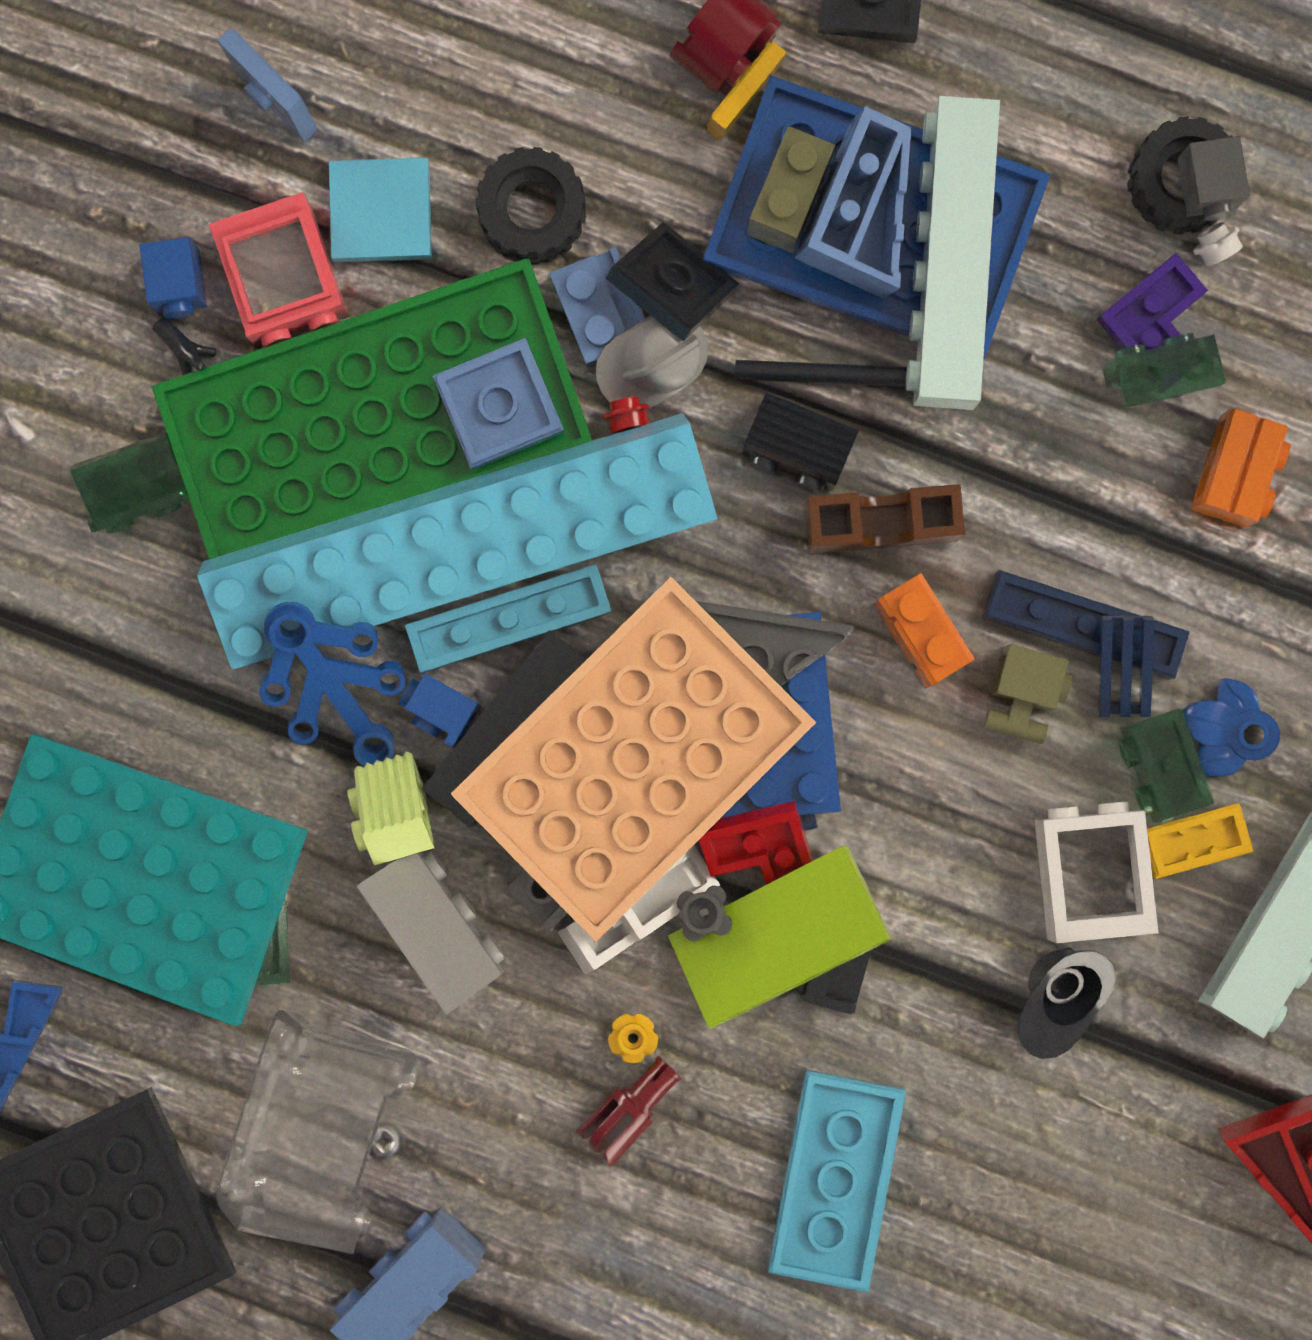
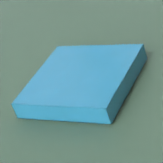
M428 158L329 161L331 259L334 263L432 259L430 167Z

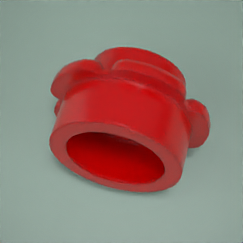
M638 396L626 397L610 402L611 412L602 416L603 420H608L611 434L620 433L649 424L647 411L650 410V406L648 404H640Z

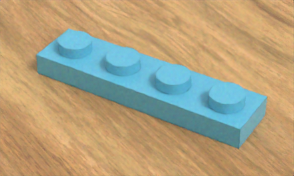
M597 564L409 623L405 627L419 672L423 674L545 635L549 630L555 632L611 614L612 611Z

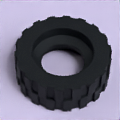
M1189 116L1179 117L1178 120L1173 122L1170 120L1166 121L1156 131L1153 130L1146 137L1134 154L1135 157L1128 169L1130 179L1127 182L1128 192L1131 191V202L1134 208H1138L1142 214L1141 217L1147 223L1150 221L1156 225V229L1163 232L1169 230L1173 231V234L1180 235L1190 231L1193 234L1200 232L1207 225L1210 227L1218 221H1206L1204 215L1187 217L1185 200L1171 195L1166 190L1161 175L1166 160L1177 153H1182L1190 143L1233 137L1223 131L1224 128L1216 123L1214 125L1207 122L1208 119L1201 117L1189 119Z
M533 147V149L516 148L512 153L507 155L504 153L497 157L498 161L493 165L490 164L484 171L485 176L483 180H479L477 186L478 198H475L478 219L488 242H492L496 251L502 256L507 255L515 262L529 257L531 264H539L540 261L548 260L550 262L557 259L559 254L567 253L572 248V243L575 239H579L582 233V224L586 221V200L583 184L580 177L575 175L574 167L568 161L564 162L559 154L553 151L551 153L543 151V148ZM530 182L539 183L547 187L554 195L556 201V210L551 221L545 226L534 230L517 226L510 219L507 212V202L512 191L518 186Z

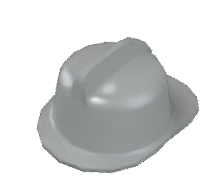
M649 316L616 336L603 348L597 360L596 380L600 392L609 402L638 396L640 404H648L650 407H653L681 391L701 374L707 361L708 344L703 329L699 326L683 342L655 318Z

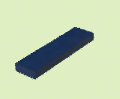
M998 570L996 571L981 619L1100 657L1101 616L1141 615ZM1154 621L1153 674L1170 680L1176 678L1190 631L1160 621ZM1113 627L1112 661L1121 663L1122 627ZM1133 627L1132 667L1140 670L1142 627Z

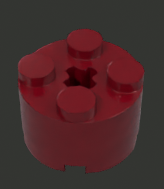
M707 0L687 26L690 35L683 44L677 41L669 57L715 95L721 92L727 96L750 66L751 62L747 59L748 56L752 54L757 58L769 42L772 43L776 37V32L783 23L777 19L778 13L763 0Z

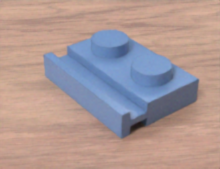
M616 246L610 248L608 252L598 256H590L549 273L587 368L597 364L603 348L611 340L645 320L641 307L605 279L611 267L621 259Z

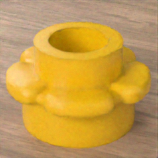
M624 1014L613 1022V1032L608 1036L609 1048L613 1054L622 1056V1060L626 1063L635 1064L642 1062L644 1056L654 1053L658 1044V1036L653 1031V1022L643 1014H636L635 1016ZM632 1033L638 1036V1040L635 1043H631L628 1040V1036Z

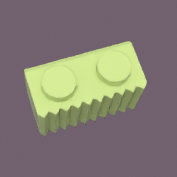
M405 752L403 756L396 754L393 759L386 757L383 762L376 760L374 765L366 763L364 768L357 766L354 770L356 787L348 789L347 793L355 818H360L358 821L351 822L358 850L360 852L368 850L372 862L376 866L434 849L426 793L422 790L424 784L412 753Z

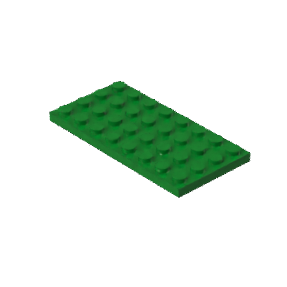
M529 257L206 367L203 371L197 370L151 386L209 559L592 441ZM526 338L564 433L472 471L433 379V375Z

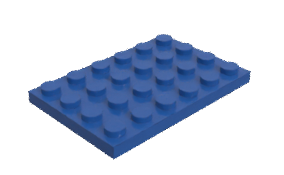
M770 75L703 261L733 275L909 337L912 310L920 311L921 292L913 291L912 286L915 261H923L924 242H916V225L919 211H926L928 193L919 192V180L922 162H930L931 144L922 142L923 129L901 122L911 127L907 192L904 194L902 224H905L904 239L900 245L899 260L901 282L899 290L883 299L794 258L850 121L863 108ZM788 126L835 144L831 163L794 253L747 235L749 219ZM1000 156L996 157L983 361L1051 175Z

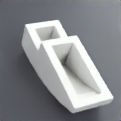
M693 845L597 942L575 920L557 933L583 973L587 974L681 913L682 911L677 907V899L680 894L685 891L692 892L693 894L706 892L708 887L712 885L720 886L715 876H710L706 862L695 845Z

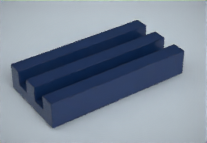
M1101 616L1098 705L1100 717H1110V714H1119L1120 717H1130V714H1140V717H1151L1155 621L1153 616ZM1113 627H1122L1120 701H1110ZM1133 627H1142L1139 702L1131 701Z

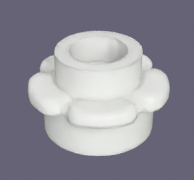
M1224 222L1206 229L1197 236L1200 244L1194 249V255H1201L1206 266H1211L1227 259L1243 247L1237 236L1240 229L1238 227L1227 228Z

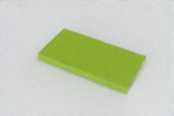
M845 845L724 906L726 915L732 919L733 923L731 930L726 935L710 933L703 935L699 941H690L684 936L683 928L668 935L708 1028H716L892 940L851 851Z

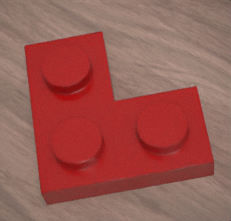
M795 800L721 818L699 839L711 877L760 865L767 885L814 861Z

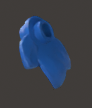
M1222 678L1218 685L1217 701L1205 700L1195 702L1179 713V719L1186 731L1196 741L1202 743V746L1194 756L1191 768L1203 775L1221 777L1232 775L1247 760H1262L1270 756L1276 750L1280 741V730L1276 721L1269 714L1260 710L1259 700L1255 691L1247 684L1238 680ZM1249 726H1259L1264 731L1262 742L1251 745L1245 741L1244 731Z

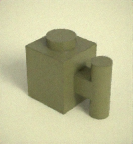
M1013 644L1003 647L989 695L1008 700L1010 705L1007 713L988 709L983 727L1043 744L1047 735L1048 725L1030 720L1032 709L1036 708L1043 711L1056 710L1058 702L1063 704L1066 702L1073 678L1072 674L1066 673L1069 660Z

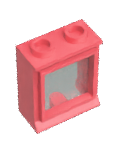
M304 192L208 224L244 326L245 335L255 347L262 345L264 348L291 339L293 334L308 329L311 332L338 323V319L349 316L312 206Z

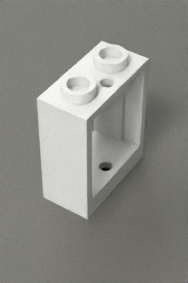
M1128 801L1098 804L1099 814L1079 816L1078 806L1048 809L1049 819L1034 820L1047 940L1054 943L1158 933L1145 811H1129ZM1127 825L1136 911L1067 918L1057 832Z

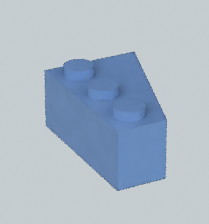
M867 106L850 121L794 257L795 259L883 299L900 289V245L904 239L905 224H902L904 194L907 192L911 127Z
M443 1207L433 1217L425 1211L404 1233L410 1240L397 1255L389 1249L370 1269L369 1273L374 1277V1280L362 1292L354 1286L333 1310L339 1317L330 1331L339 1340H409L416 1333L419 1325L433 1310L437 1312L446 1303L448 1294L464 1278L467 1281L478 1270L486 1248Z

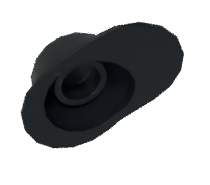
M1067 947L1064 950H1055L1047 953L1035 963L1030 971L1028 980L1030 995L1019 1014L1017 1028L1020 1044L1030 1055L1040 1059L1056 1058L1069 1051L1081 1038L1097 1012L1105 1005L1113 992L1116 980L1114 966L1105 955L1094 950L1075 951Z

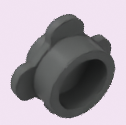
M712 885L708 887L706 892L696 894L685 891L678 897L677 907L682 911V919L685 924L683 934L688 940L699 941L703 935L710 933L726 935L731 930L732 919L726 915L724 907L727 895L720 886ZM703 908L709 911L707 918L700 916V911Z

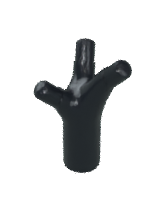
M162 317L153 325L152 330L176 356L182 370V375L193 372L192 366L198 371L205 369V364L199 356L215 357L216 348L202 346L191 341L168 318Z

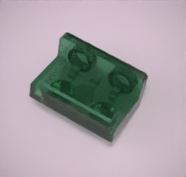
M1185 333L1164 340L1163 347L1146 351L1145 345L1142 344L1116 351L1114 353L1115 358L1102 369L1106 387L1119 386L1123 404L1126 408L1142 406L1220 387L1225 384L1226 378L1215 335L1195 339L1194 333Z
M167 432L73 464L70 468L71 475L90 515L87 524L91 533L106 529L107 533L122 531L135 523L134 518L153 512L155 517L170 514L181 508V502L187 499V492Z
M1181 708L1120 727L1123 738L1118 740L1121 757L1127 768L1134 767L1140 784L1139 787L1134 789L1140 810L1145 811V816H1151L1153 823H1165L1173 820V817L1215 804Z

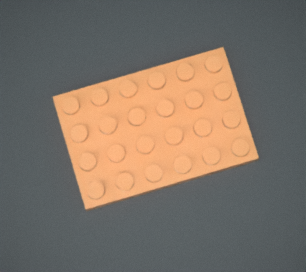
M670 577L494 750L451 795L597 942L816 722Z

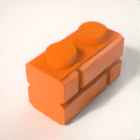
M1230 408L1220 415L1191 509L1241 527H1249L1258 523L1260 517L1267 518L1276 496V491L1269 488L1274 471L1280 472L1283 469L1291 449V444L1284 441L1288 427L1266 418H1258L1256 415L1238 409Z
M922 573L873 603L909 664H915L914 672L925 689L975 660Z

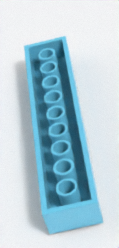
M681 413L203 561L197 578L230 667L234 670L272 658L275 647L265 636L264 621L268 612L274 606L283 602H297L306 606L318 622L347 628L358 622H367L375 626L714 521L718 518L690 422ZM285 620L281 623L282 627L286 630H295L300 626L295 620Z

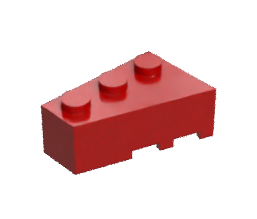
M1311 1094L1218 1128L1225 1144L1237 1155L1261 1186L1273 1197L1312 1244Z

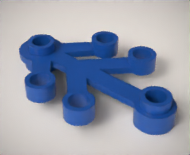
M283 602L274 606L266 615L264 633L267 640L275 648L269 673L265 674L261 679L259 694L262 701L269 706H281L289 700L291 681L288 675L296 653L307 668L298 709L290 716L288 721V735L290 739L297 744L305 745L312 743L317 738L319 733L317 715L324 692L355 735L353 739V753L355 759L362 766H365L366 763L374 765L376 760L383 762L386 757L392 759L394 755V738L391 731L381 724L371 722L344 683L374 688L385 696H394L399 694L405 686L403 667L394 661H385L374 667L325 657L316 645L318 643L348 648L357 657H367L372 655L378 646V633L375 627L367 622L355 623L350 628L318 622L306 606L297 602ZM285 620H295L300 626L295 630H286L282 627L281 623ZM359 634H365L372 640L366 645H359L353 641V638ZM392 673L398 676L399 679L395 683L387 684L381 680V677ZM270 684H279L284 688V691L279 694H272L266 687ZM300 722H306L312 726V729L307 732H300L295 728V725ZM377 737L383 741L378 745H369L365 742V739Z

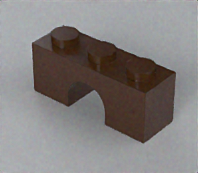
M961 484L910 488L906 492L886 496L864 497L859 496V492L808 496L804 504L808 554L951 543L959 541L965 535Z

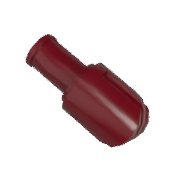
M657 1056L654 1063L629 1089L626 1087L622 1089L616 1087L577 1128L576 1133L582 1139L591 1137L589 1146L596 1153L605 1150L603 1160L610 1167L613 1166L653 1123L650 1119L653 1115L650 1110L682 1078L660 1056Z

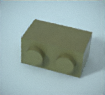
M790 126L787 127L749 219L748 236L794 253L831 163L835 144Z

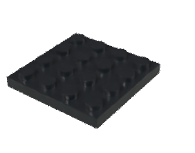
M152 1087L0 1159V1264L35 1340H101L209 1288L237 1272Z

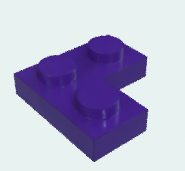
M1175 253L1097 318V322L1160 395L1203 360L1171 322L1201 298L1208 289L1179 255Z

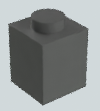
M1240 136L1190 143L1178 157L1187 217L1204 215L1206 221L1225 219L1233 216L1236 213L1235 210L1250 196Z

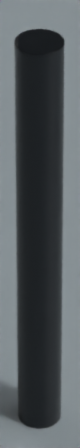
M736 360L735 362L736 380L906 387L907 367Z

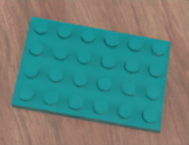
M31 734L0 820V939L233 1026L241 1025L309 829L44 736Z

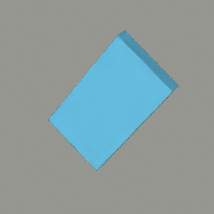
M805 1069L769 1258L768 1273L869 1292L906 1090L904 1088Z

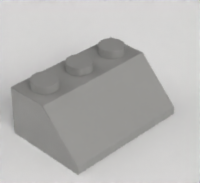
M430 850L425 855L423 852L397 859L356 887L445 1015H447L502 975L505 969L500 962L506 956L489 933L482 938L471 920L477 917L474 909L461 892L454 896L442 880L448 876V873L437 856Z

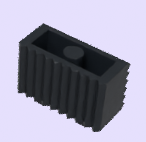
M766 392L745 440L741 454L750 457L747 464L756 470L775 475L777 469L796 476L793 483L804 490L821 494L823 488L833 492L859 430Z

